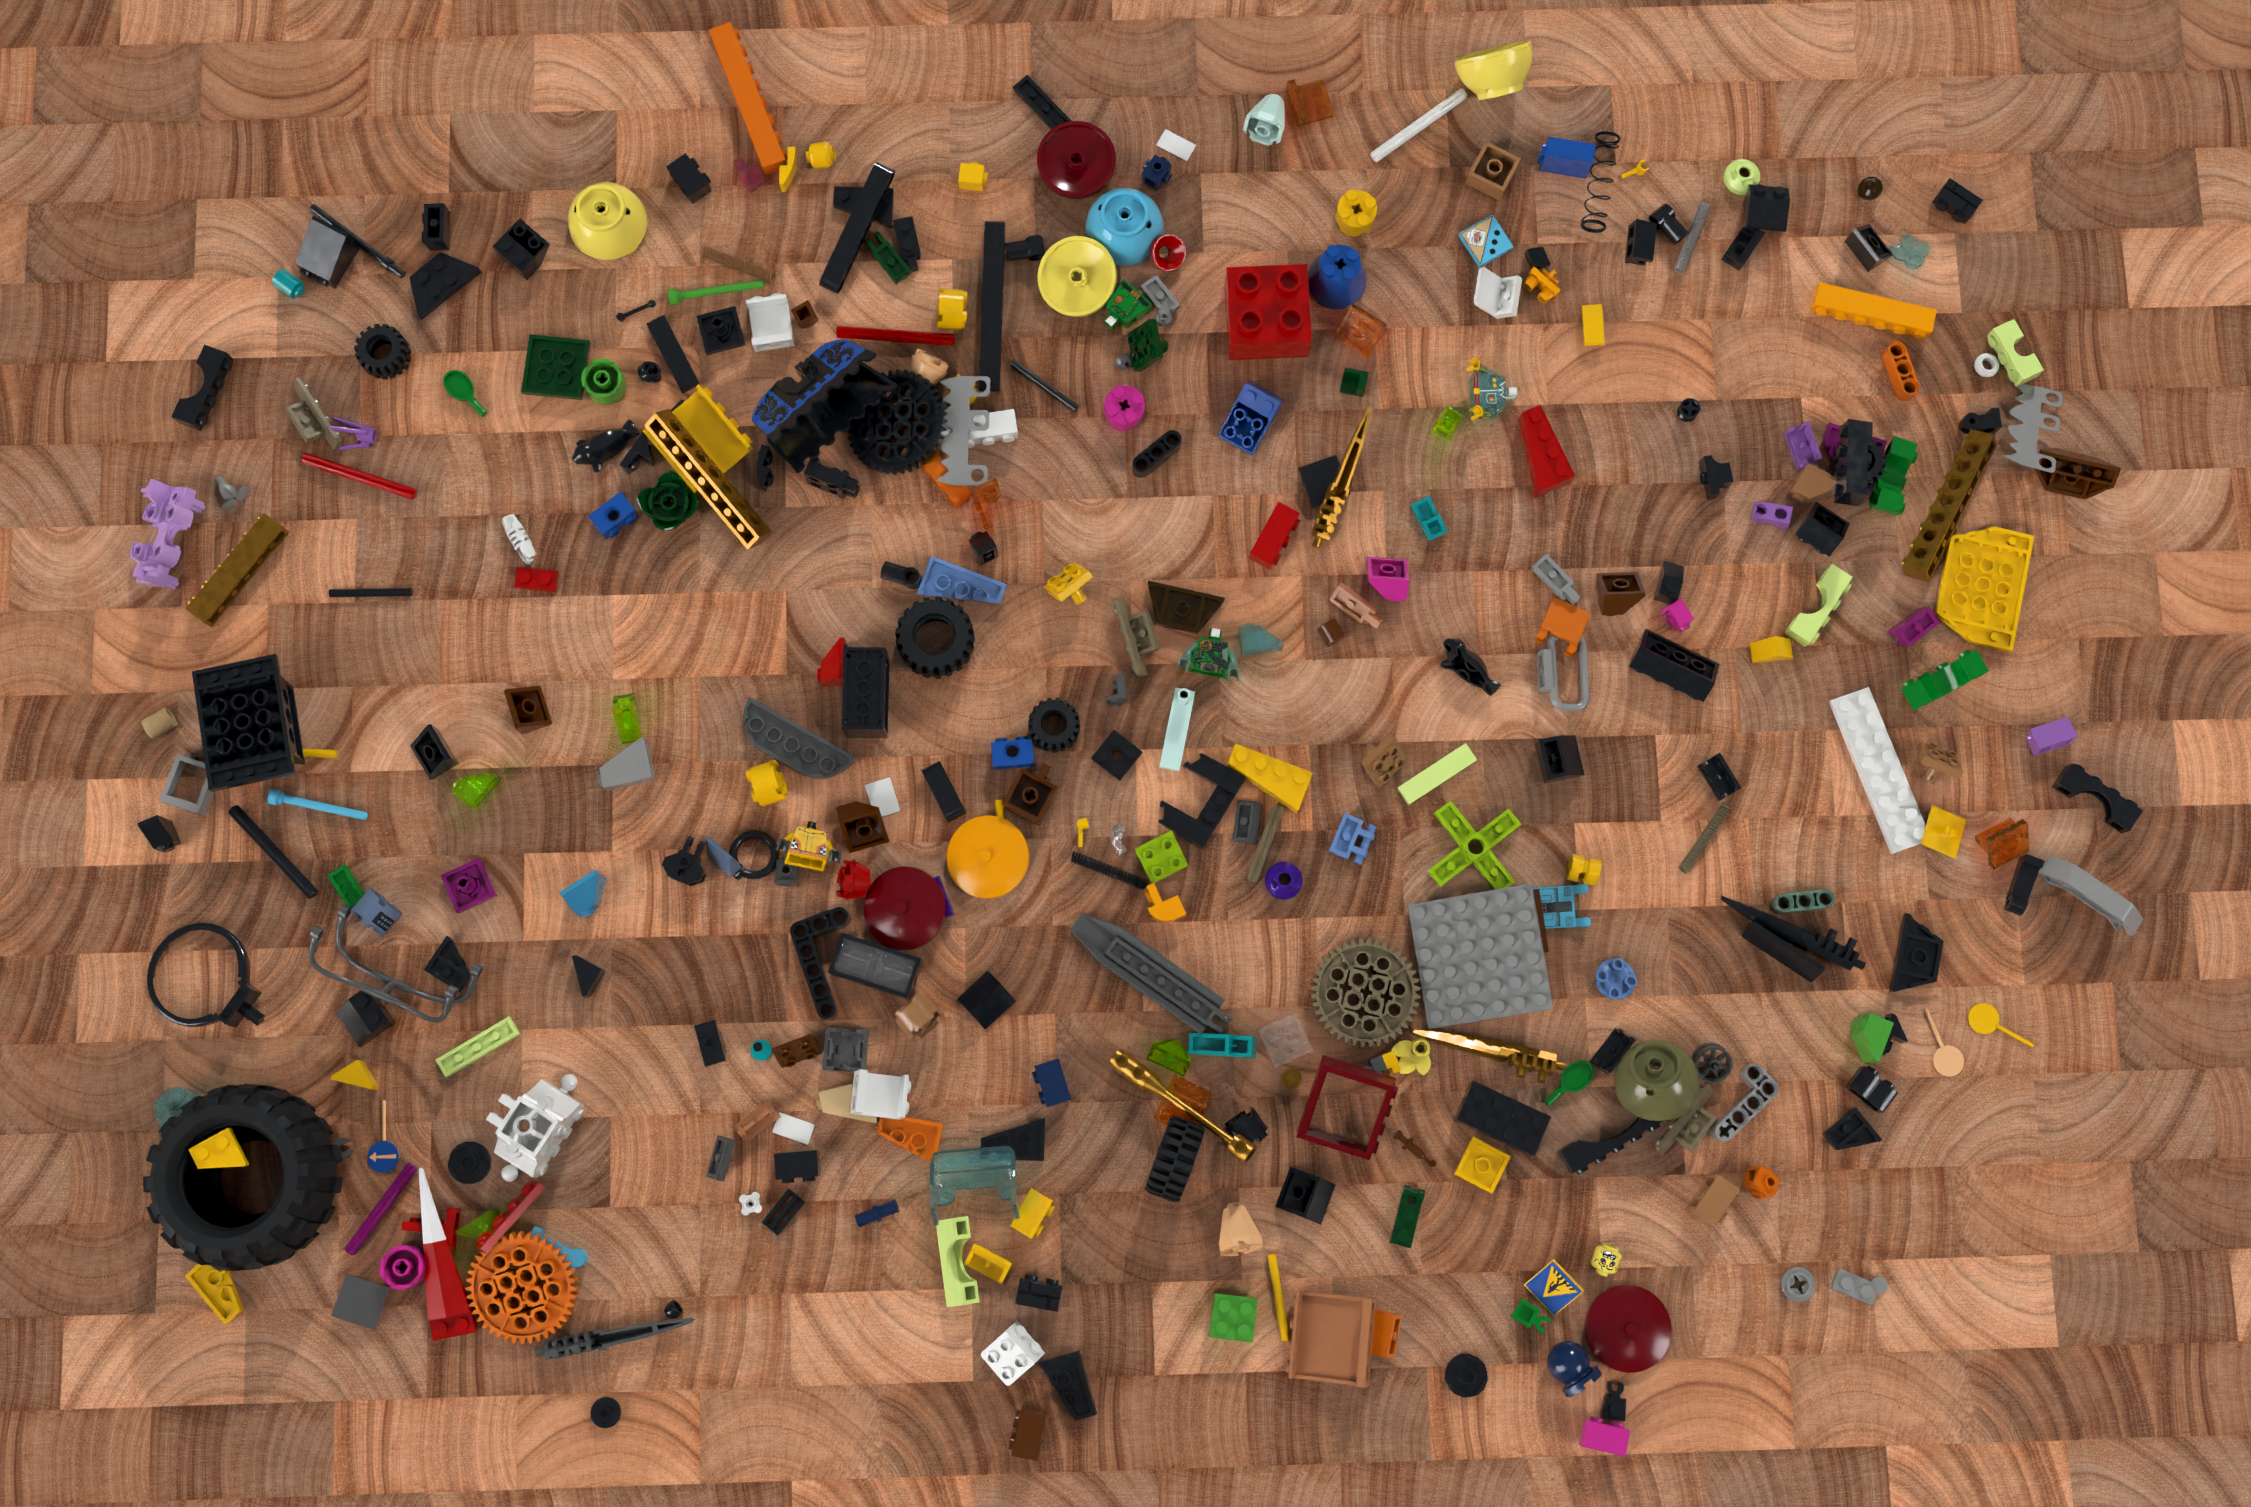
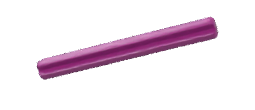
M407 1163L344 1248L348 1254L355 1255L417 1171L415 1165Z

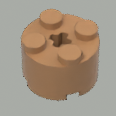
M921 992L911 999L912 1002L906 1008L903 1006L895 1013L897 1017L896 1024L912 1042L916 1041L914 1037L919 1036L922 1038L939 1023L937 1018L939 1016L943 1018L944 1013L927 994L922 995Z

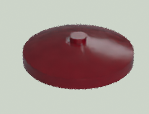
M1083 121L1065 122L1052 128L1042 139L1037 152L1038 172L1045 185L1054 193L1070 199L1088 198L1102 191L1111 181L1116 167L1115 148L1108 135L1099 127Z
M903 866L885 871L873 881L864 900V918L869 931L880 943L893 949L913 950L928 944L939 933L946 917V898L941 886L930 874L914 867Z
M1633 1285L1611 1287L1599 1294L1587 1311L1585 1336L1589 1348L1600 1362L1614 1370L1635 1373L1651 1368L1665 1355L1671 1341L1672 1326L1667 1309L1657 1296L1644 1288Z

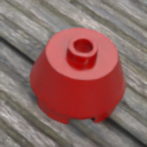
M854 859L852 861L844 860L845 867H840L836 883H839L840 891H836V896L842 897L844 900L864 898L871 886L870 869Z

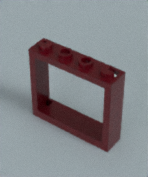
M1322 1055L1298 1126L1297 1138L1370 1160L1372 1153L1376 1154L1379 1146L1377 1141L1378 1135H1383L1386 1125L1383 1123L1384 1118L1390 1115L1392 1105H1390L1391 1098L1395 1099L1398 1092V1087H1395L1396 1078ZM1327 1072L1386 1090L1367 1146L1309 1128Z

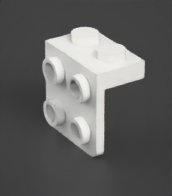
M1485 267L1479 268L1474 304L1496 319L1516 316L1522 278L1518 275L1501 278Z
M1016 1321L981 1353V1357L1004 1384L1010 1386L1033 1366L1045 1352L1027 1333L1026 1329Z

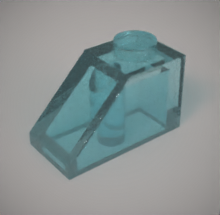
M1248 623L1239 628L1238 634L1242 656L1282 651L1283 642L1262 626Z

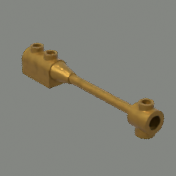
M1119 1049L1114 1054L1109 1063L1113 1070L1142 1091H1148L1167 1099L1229 1144L1227 1152L1242 1163L1246 1164L1252 1158L1257 1149L1256 1145L1241 1134L1232 1137L1171 1093L1155 1072L1123 1049Z

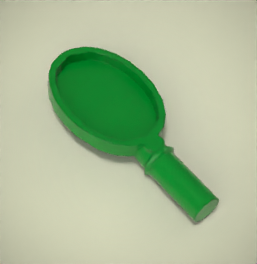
M458 370L447 372L443 378V384L448 394L456 400L467 401L481 417H484L487 411L473 396L474 386L471 379L465 373Z
M1578 1060L1569 1064L1561 1074V1085L1556 1087L1544 1100L1545 1104L1550 1107L1566 1091L1578 1092L1584 1089L1593 1077L1592 1065L1585 1060Z

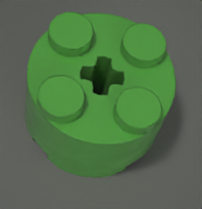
M596 359L588 367H585L582 372V385L594 402L610 405L622 400L626 391V379L614 362L608 359Z

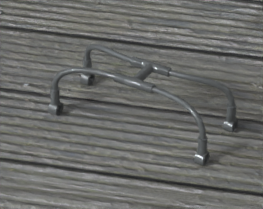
M342 905L337 913V916H339L336 924V943L338 949L355 967L374 976L376 980L385 983L381 989H377L368 984H361L336 975L319 966L315 961L314 954L324 934V929L315 925L310 932L309 961L318 972L337 981L357 987L361 991L394 1006L398 1005L432 1023H439L445 1020L453 1004L463 1002L470 997L483 971V966L476 963L473 964L470 969L468 990L459 998H456L459 989L452 985H449L445 992L446 998H441L413 989V986L381 972H375L353 959L343 947L341 934L351 913V908ZM397 988L408 994L412 993L431 1001L444 1003L443 1013L437 1018L428 1016L388 993L392 989Z

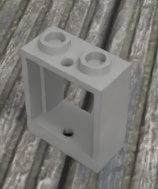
M185 753V756L177 754L159 801L206 816L215 791L211 792L209 790L207 777L196 804L173 797L185 764L206 769L205 760L204 762L197 761V756Z

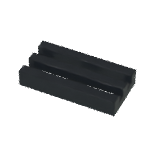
M788 1189L761 1223L779 1236L805 1204V1201L791 1189ZM791 1195V1200L787 1203V1205L783 1208L779 1215L774 1219V1221L772 1223H769L768 1221L777 1212V1210L781 1207L785 1200ZM797 1200L799 1202L780 1227L778 1229L775 1228L776 1224Z

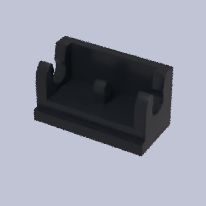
M1636 219L1628 226L1625 263L1645 265L1646 262L1653 261L1657 223Z
M1743 227L1721 260L1740 271L1765 232L1759 229Z
M1721 753L1716 754L1697 766L1718 801L1741 789L1740 784Z
M1614 1028L1590 1060L1592 1064L1605 1074H1610L1623 1055L1636 1041L1633 1037L1625 1035L1622 1029Z

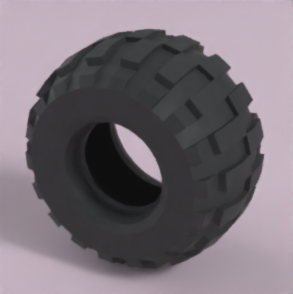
M246 1083L243 1085H226L210 1090L206 1096L193 1098L180 1107L183 1112L178 1117L172 1116L168 1118L158 1131L162 1133L160 1135L162 1137L160 1143L150 1146L146 1161L151 1162L152 1165L150 1176H143V1192L151 1194L152 1203L146 1207L151 1221L155 1224L161 1223L164 1232L160 1235L174 1249H182L184 1257L200 1265L212 1266L216 1270L241 1271L261 1269L262 1267L276 1265L290 1259L297 1250L306 1248L319 1235L317 1229L321 1224H327L336 1209V1207L332 1206V1201L335 1193H341L343 1177H337V1164L343 1162L340 1147L333 1145L330 1139L334 1132L324 1118L318 1117L314 1113L316 1109L301 1097L291 1095L287 1090L272 1086ZM228 1127L232 1128L239 1145L258 1140L273 1144L279 1153L283 1167L282 1186L274 1204L268 1211L258 1214H249L236 1209L227 1201L222 1192L220 1183L222 1168L198 1169L188 1149Z

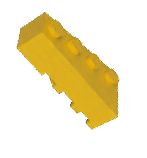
M1236 743L1227 767L1246 777L1247 781L1253 783L1260 790L1272 796L1276 801L1285 805L1297 815L1313 772Z

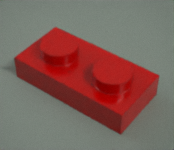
M517 567L514 587L516 589L556 592L559 572L555 570Z

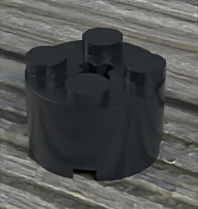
M1249 1107L1250 1112L1247 1114L1245 1111H1242L1225 1123L1227 1128L1224 1131L1232 1137L1241 1134L1250 1142L1255 1140L1259 1142L1268 1135L1265 1132L1268 1127L1254 1107Z

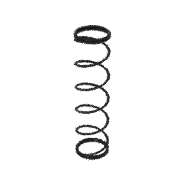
M1611 131L1598 132L1595 135V140L1601 145L1597 146L1595 150L1601 146L1614 149L1619 148L1617 143L1620 142V136ZM1612 135L1617 137L1618 140L1603 141L1597 136ZM1594 154V158L1599 162L1591 166L1590 173L1596 179L1587 185L1588 192L1593 196L1584 203L1585 209L1591 214L1582 218L1580 226L1585 231L1599 233L1606 230L1604 222L1595 219H1584L1590 215L1607 217L1608 214L1601 212L1593 213L1587 209L1586 203L1592 198L1610 200L1611 197L1607 195H1594L1590 192L1589 185L1597 180L1606 183H1612L1614 180L1610 178H1597L1592 174V167L1599 163L1614 166L1616 162L1600 161ZM1596 223L1602 225L1604 228L1591 229L1585 227L1584 224Z

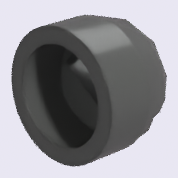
M1125 353L1114 363L1120 370H1127L1125 364L1131 367L1132 361L1129 355Z

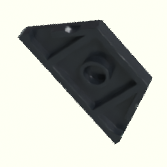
M440 252L409 277L417 314L420 319H424L478 276L481 270L474 265Z
M1909 913L1903 914L1889 992L1937 982L1944 941L1937 935L1932 934L1923 924L1920 925Z

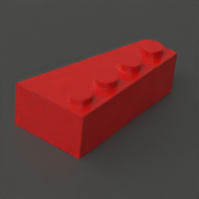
M1541 405L1522 412L1518 421L1523 444L1525 445L1526 459L1529 464L1530 478L1534 488L1533 493L1534 497L1537 498L1571 483L1575 474Z

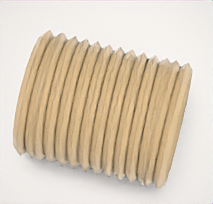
M165 707L141 721L144 730L152 739L177 727L175 717Z

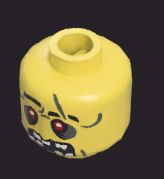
M1608 1243L1596 1246L1591 1259V1265L1596 1268L1595 1272L1597 1274L1607 1277L1608 1274H1615L1622 1258V1255L1618 1252L1619 1248Z

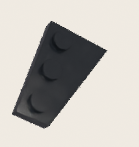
M834 186V208L851 214L863 187ZM894 188L888 189L873 221L885 224L889 228H892Z
M1045 1118L981 1138L980 1160L1044 1161Z
M1080 1350L1038 1362V1365L1044 1370L1049 1378L1048 1380L1061 1396L1063 1403L1075 1421L1097 1415Z

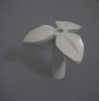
M221 476L215 479L222 497L228 499L221 505V510L234 508L237 506V499L243 500L248 495L249 486H243L236 492L235 488L227 484Z

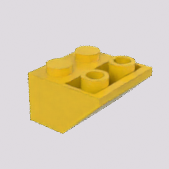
M1031 1188L1010 1226L1031 1239L1034 1236L1039 1237L1045 1226L1041 1224L1045 1216L1049 1218L1055 1208L1052 1205L1054 1200Z

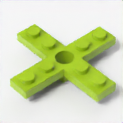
M1451 800L1434 813L1435 817L1459 846L1427 871L1439 887L1443 886L1471 863L1474 864L1493 890L1507 888L1515 883L1514 879L1490 850L1522 825L1509 808L1477 833ZM1472 840L1478 841L1482 846L1481 853H1471L1468 849V843Z

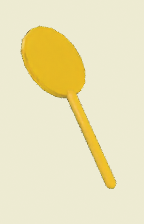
M1978 1003L1970 1009L1968 1023L1975 1032L1989 1034L1998 1028L2030 1047L2034 1046L2032 1042L1999 1025V1014L1992 1005Z

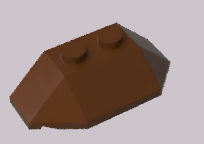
M2057 448L2040 449L2039 454L2055 458V472L2050 473L2033 468L2045 491L2080 499H2088L2107 489L2114 488L2121 470L2120 467L2099 458ZM2042 458L2039 460V464L2042 467H2052V462L2049 459Z

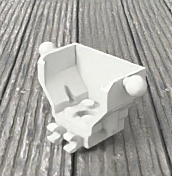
M566 1074L562 1077L560 1089L550 1082L541 1079L528 1093L519 1096L517 1100L507 1094H502L498 1101L510 1108V1111L504 1119L494 1112H490L486 1118L487 1121L498 1127L495 1132L498 1139L494 1153L511 1163V1165L505 1166L501 1171V1176L505 1181L512 1182L516 1180L519 1174L518 1169L533 1178H538L539 1175L543 1176L549 1167L547 1163L550 1158H554L560 1151L561 1147L559 1144L571 1134L573 1130L571 1128L575 1120L578 1121L582 1117L585 1105L567 1094L568 1091L574 1090L578 1084V1080L573 1074ZM528 1120L530 1128L528 1131L523 1132L521 1124L523 1121Z

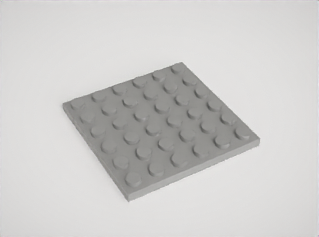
M1531 883L1408 905L1428 1029L1554 1009Z

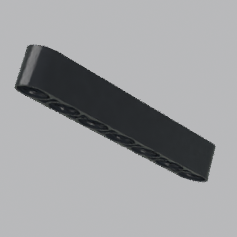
M878 162L874 164L821 276L819 286L837 294L841 291L895 175L894 169Z

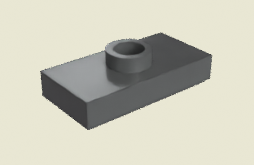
M720 1135L717 1136L706 1177L724 1182L736 1140Z

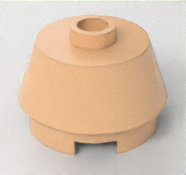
M917 348L915 354L911 357L910 372H915L916 376L918 374L922 375L923 379L927 378L934 385L948 374L946 371L949 365L945 361L926 353L922 349Z

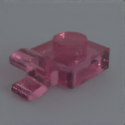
M741 157L734 161L735 167L741 172L738 178L751 193L766 182V178L754 164L748 167Z

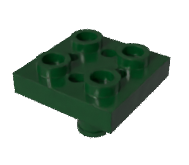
M1148 319L1127 334L1131 360L1136 372L1143 371L1163 358V353L1168 350V342L1160 340L1156 319Z

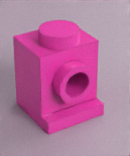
M1682 599L1670 604L1660 612L1661 616L1666 615L1668 625L1680 633L1690 628L1689 624L1694 620Z

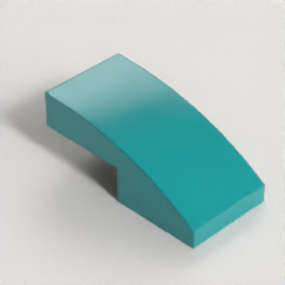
M1430 496L1410 504L1419 525L1429 541L1448 533L1441 515L1437 513Z

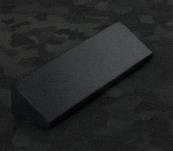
M1757 922L1749 923L1742 933L1744 939L1809 982H1813L1825 970L1822 965Z

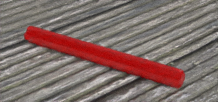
M837 326L836 329L838 338L954 346L955 335L947 333Z
M304 453L301 458V462L305 465L411 500L415 499L417 494L415 488L321 457Z

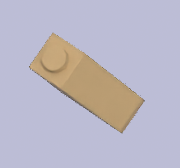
M853 1084L818 1092L819 1097H816L818 1109H822L823 1113L870 1123H879L878 1117L850 1114Z

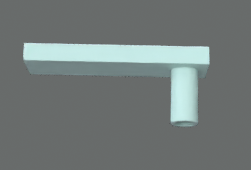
M1175 687L1159 768L1180 771L1195 691Z

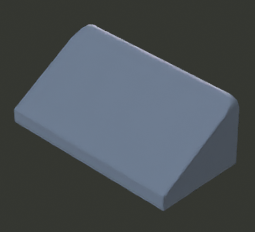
M707 837L705 839L707 857L729 877H733L741 868V864L714 840Z

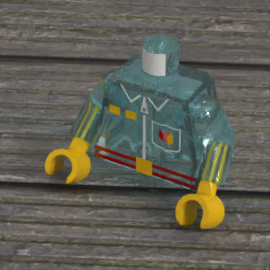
M1477 358L1467 360L1472 366L1466 367L1467 372H1475L1470 377L1471 409L1469 411H1472L1471 419L1491 420L1505 408L1506 399H1517V387H1505V377L1480 364Z

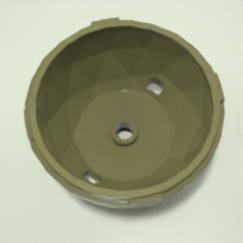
M1647 1040L1634 1045L1623 1055L1615 1070L1614 1087L1619 1102L1629 1112L1646 1120L1664 1121L1676 1119L1690 1109L1700 1090V1078L1697 1066L1683 1048L1665 1040ZM1653 1066H1659V1067H1660V1068L1657 1069V1070L1652 1069ZM1648 1090L1650 1092H1654V1094L1648 1095L1646 1092Z

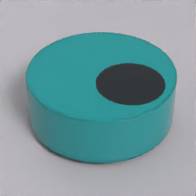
M757 1040L751 1046V1055L758 1061H766L772 1055V1046L768 1041Z

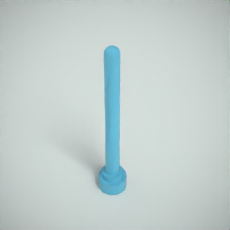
M271 788L268 794V804L276 806L287 803L362 820L368 818L367 812L285 795V792H282L281 789Z

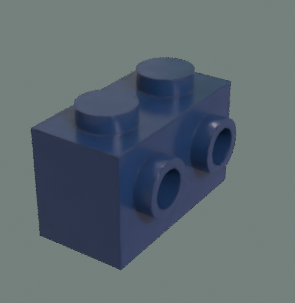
M1059 1058L1034 1066L1036 1071L1032 1072L1035 1084L1040 1083L1042 1090L1038 1092L1041 1104L1046 1103L1048 1108L1071 1100Z

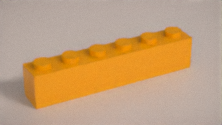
M1819 282L1814 288L1809 310L1819 316L1828 315L1840 321L1849 320L1857 325L1874 326L1878 330L1887 329L1895 334L1913 335L1916 339H1926L1933 332L1937 312L1936 309Z

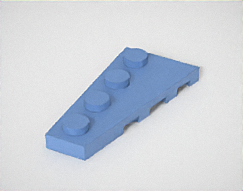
M931 556L917 594L1001 604L1007 584Z

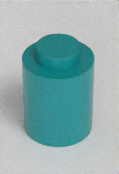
M280 269L272 279V285L292 299L301 297L305 292L304 282L286 269Z

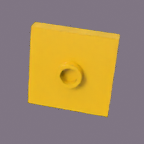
M1472 1136L1454 1175L1493 1194L1511 1156Z

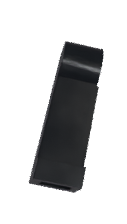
M2028 854L2019 857L2006 896L2004 910L2019 916L2025 912L2039 870L2044 865V860Z

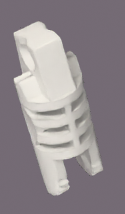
M514 514L503 517L502 524L512 546L518 552L521 559H523L522 561L531 565L536 552L524 527Z

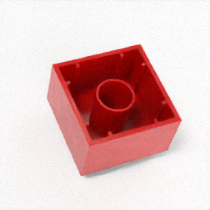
M1307 264L1227 267L1224 286L1228 360L1308 357L1312 335Z

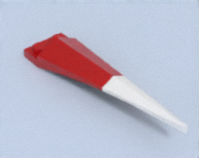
M421 1167L419 1168L427 1315L430 1322L432 1339L436 1341L477 1332L475 1315H472L473 1307L468 1306L471 1302L466 1298L467 1292L441 1225L424 1169Z

